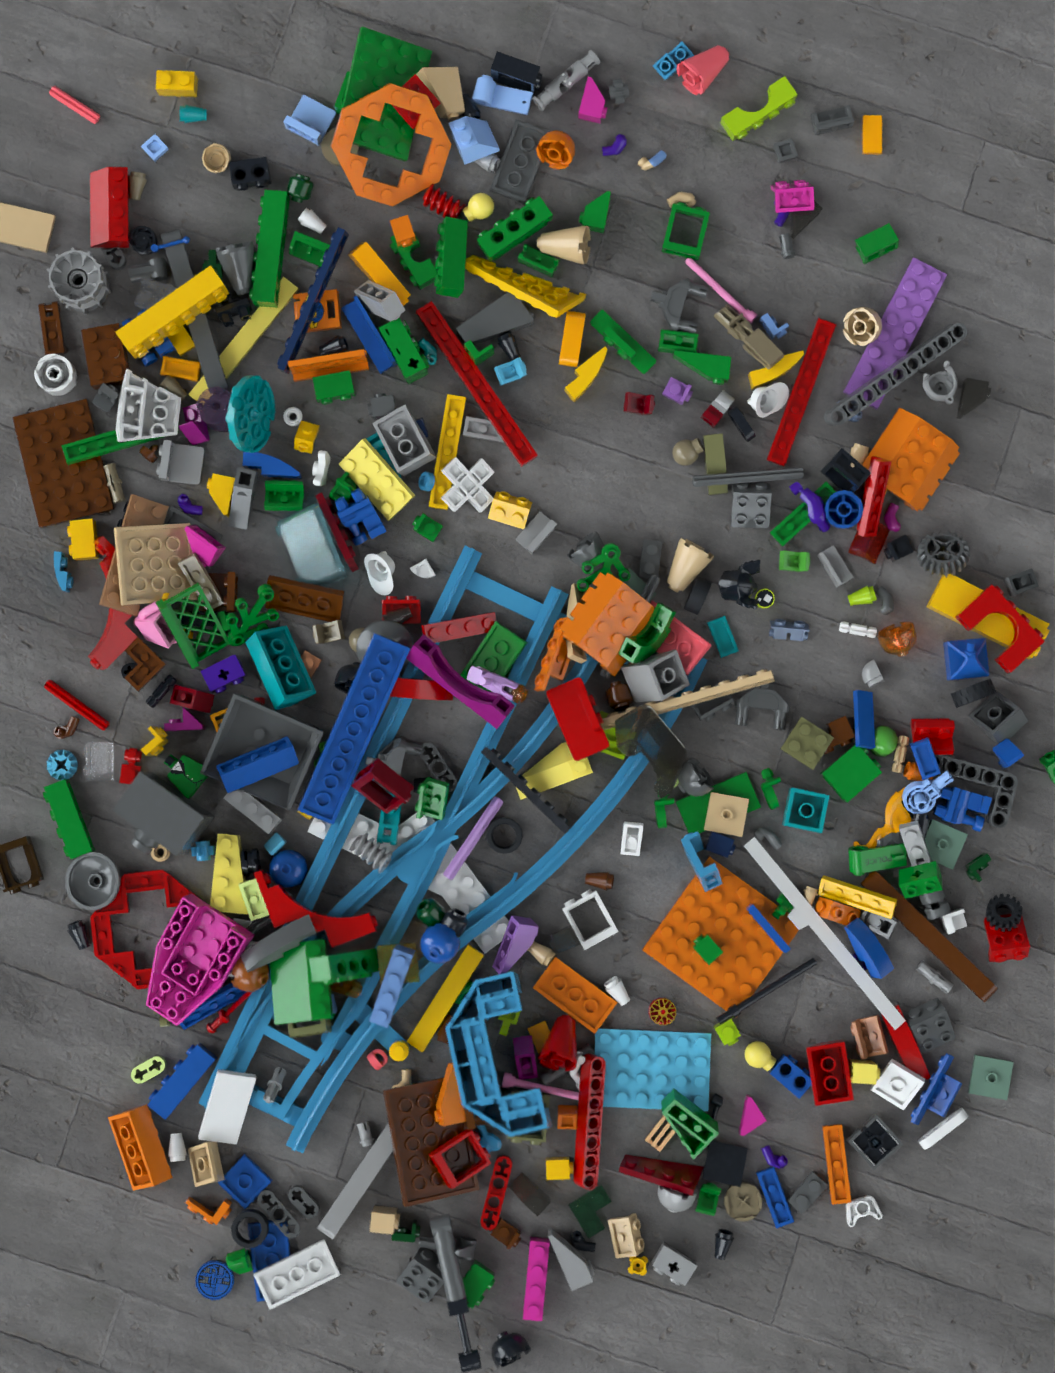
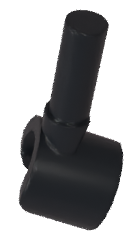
M715 1093L710 1102L715 1105L711 1116L714 1120H716L719 1108L723 1104L722 1096Z

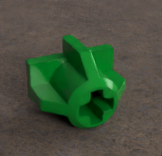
M345 472L341 478H337L335 486L329 494L331 500L335 501L343 496L347 503L353 500L351 492L356 490V485L348 477V472Z
M246 1248L227 1253L226 1262L230 1270L238 1274L253 1270L249 1251Z

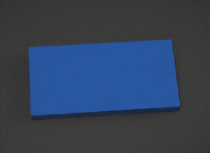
M268 1220L269 1231L265 1240L255 1248H250L253 1273L291 1255L289 1238L281 1232L272 1220ZM287 1220L280 1224V1226L282 1227L284 1224L287 1226ZM260 1222L247 1224L249 1240H254L260 1235ZM254 1277L257 1302L265 1301Z

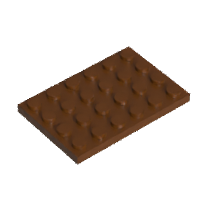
M87 399L12 417L39 528L115 510L110 489L107 487L108 481L105 469L103 468L102 456L67 465L61 445L96 436Z
M444 1077L383 1090L404 1207L480 1190L477 1173L454 1189L448 1188L429 1156L430 1152L468 1129L467 1120L466 1122L447 1126L439 1125V1122H436L434 1112L437 1110L436 1103ZM467 1138L441 1154L454 1177L475 1164L472 1146Z

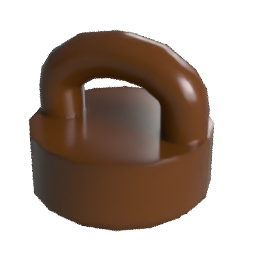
M154 444L149 449L143 446L139 453L150 463H154L158 459L154 454L158 449V445Z

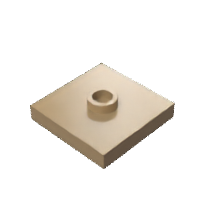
M711 792L704 830L742 837L749 799Z

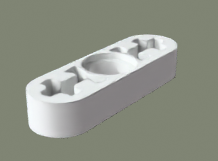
M963 1108L956 1110L918 1140L919 1144L924 1150L928 1149L969 1117Z

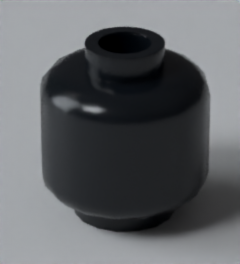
M454 908L445 912L440 924L447 925L455 932L457 937H460L468 925L467 915L463 911Z

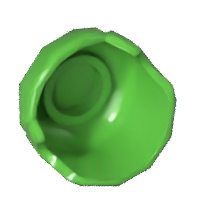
M888 726L877 727L875 729V748L870 749L871 752L880 757H886L893 753L898 745L896 732Z

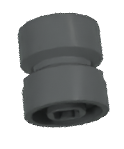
M943 887L941 891L919 895L922 905L926 906L924 912L927 920L936 919L951 913L948 902L944 901L946 895ZM939 902V906L932 907L931 904Z

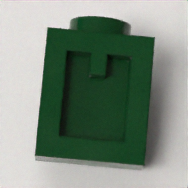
M983 852L965 865L967 868L965 872L972 881H982L976 870L982 871L989 866L988 862L992 859L988 853Z
M413 1220L412 1231H408L406 1227H398L397 1230H394L391 1241L415 1243L416 1237H420V1225H417V1220Z

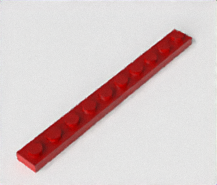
M431 301L416 310L417 316L520 466L523 467L537 458L538 454L433 302Z

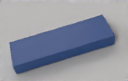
M855 690L853 691L856 747L873 749L875 748L873 692Z
M753 904L747 906L746 910L783 953H787L791 949Z
M772 1166L756 1172L776 1229L793 1223L794 1219L775 1167Z

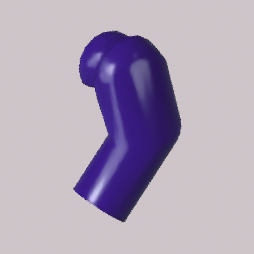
M619 134L616 136L612 146H603V156L620 154L627 144L625 136Z
M186 494L179 495L178 505L184 513L193 515L203 514V506L193 505Z

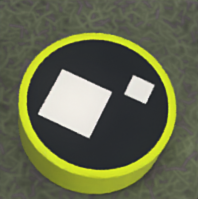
M768 589L758 591L755 595V599H758L757 606L769 608L774 603V594Z

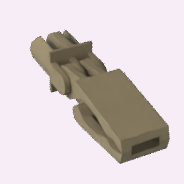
M729 304L725 305V308L720 309L714 315V318L728 330L727 334H731L735 339L743 341L745 343L743 345L744 350L768 370L783 359L784 354L759 328L753 331L751 323L743 317V313L739 315Z

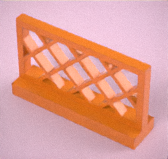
M364 349L288 361L294 382L310 380L312 377L348 370L351 373L369 370L367 352Z

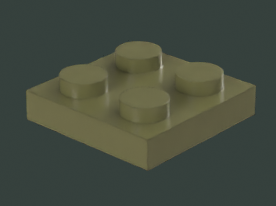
M801 716L780 749L813 770L834 737Z

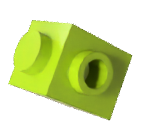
M731 1018L722 1024L718 1023L713 1026L724 1045L728 1044L731 1046L739 1041L738 1037L741 1034Z

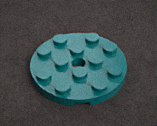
M247 375L240 379L236 386H233L228 412L225 417L228 423L230 440L237 449L248 453L258 452L265 446L272 433L269 431L270 422L275 420L273 391L267 380H263L260 378L261 376Z

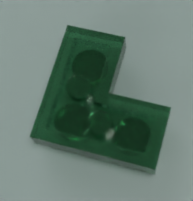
M602 1184L568 1204L588 1239L605 1229L596 1211L612 1202Z

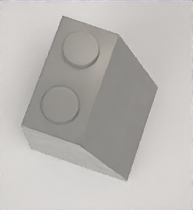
M677 650L651 655L640 663L630 662L621 667L634 702L662 701L690 685Z

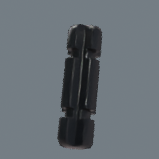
M168 675L164 679L165 682H162L152 693L153 695L149 696L146 700L150 707L154 708L158 704V700H161L170 690V687H173L177 682L172 675Z

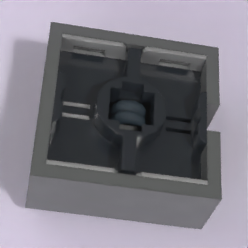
M876 1113L863 1123L865 1125L863 1129L859 1130L857 1128L846 1138L874 1170L903 1145Z

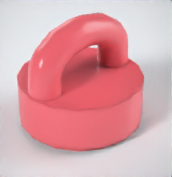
M375 1049L367 1055L368 1061L375 1070H380L388 1062V1056L381 1049ZM377 1053L383 1057V1061H380L376 1055Z

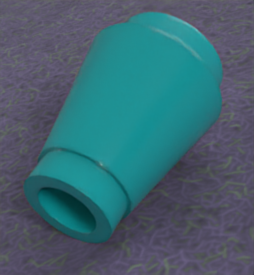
M186 104L180 106V121L184 122V124L207 120V109Z

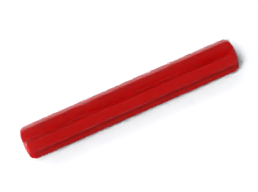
M48 680L45 683L44 688L98 728L104 731L108 728L110 723L58 684L52 680Z

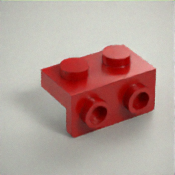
M386 596V600H382V620L395 621L400 624H421V601L417 599V596H405V600H397V596Z

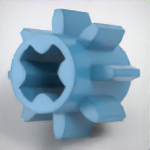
M210 841L195 842L196 847H191L192 856H196L197 861L211 860V855H215V846H210Z

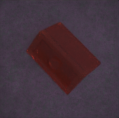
M879 522L876 536L863 537L858 535L859 531H857L848 553L862 557L869 563L876 564L890 530Z

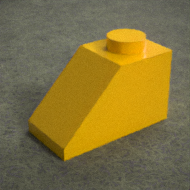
M213 473L212 478L208 479L207 489H209L210 495L225 517H229L235 478Z

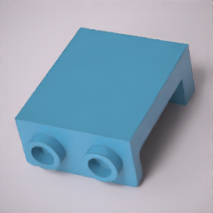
M699 832L686 834L681 839V842L704 891L707 892L723 884L715 863L704 868L697 855V852L704 849Z

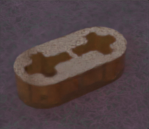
M348 979V981L331 983V989L336 993L357 998L362 992V984L359 981Z

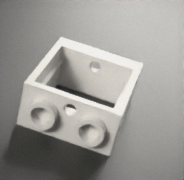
M591 889L582 893V898L577 901L573 898L565 902V907L562 908L584 950L618 932L597 891L592 892ZM594 897L610 926L584 940L569 911Z

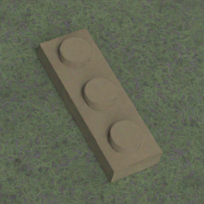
M196 553L178 562L190 585L199 583L212 609L223 604L222 595Z

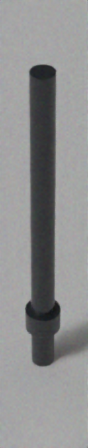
M811 958L739 1004L730 1006L728 1011L716 1017V1020L719 1024H722L731 1017H737L741 1014L742 1010L817 965V962L814 958Z

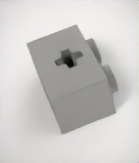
M664 1242L651 1261L654 1271L660 1275L665 1273L670 1276L669 1280L678 1286L680 1283L686 1286L697 1268L695 1261ZM676 1262L677 1268L673 1267L670 1269L669 1263L674 1264Z

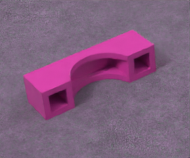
M530 1237L523 1320L542 1321L549 1238Z

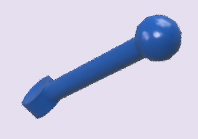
M185 236L181 240L166 244H153L151 250L156 253L159 249L181 243L188 244L190 238Z

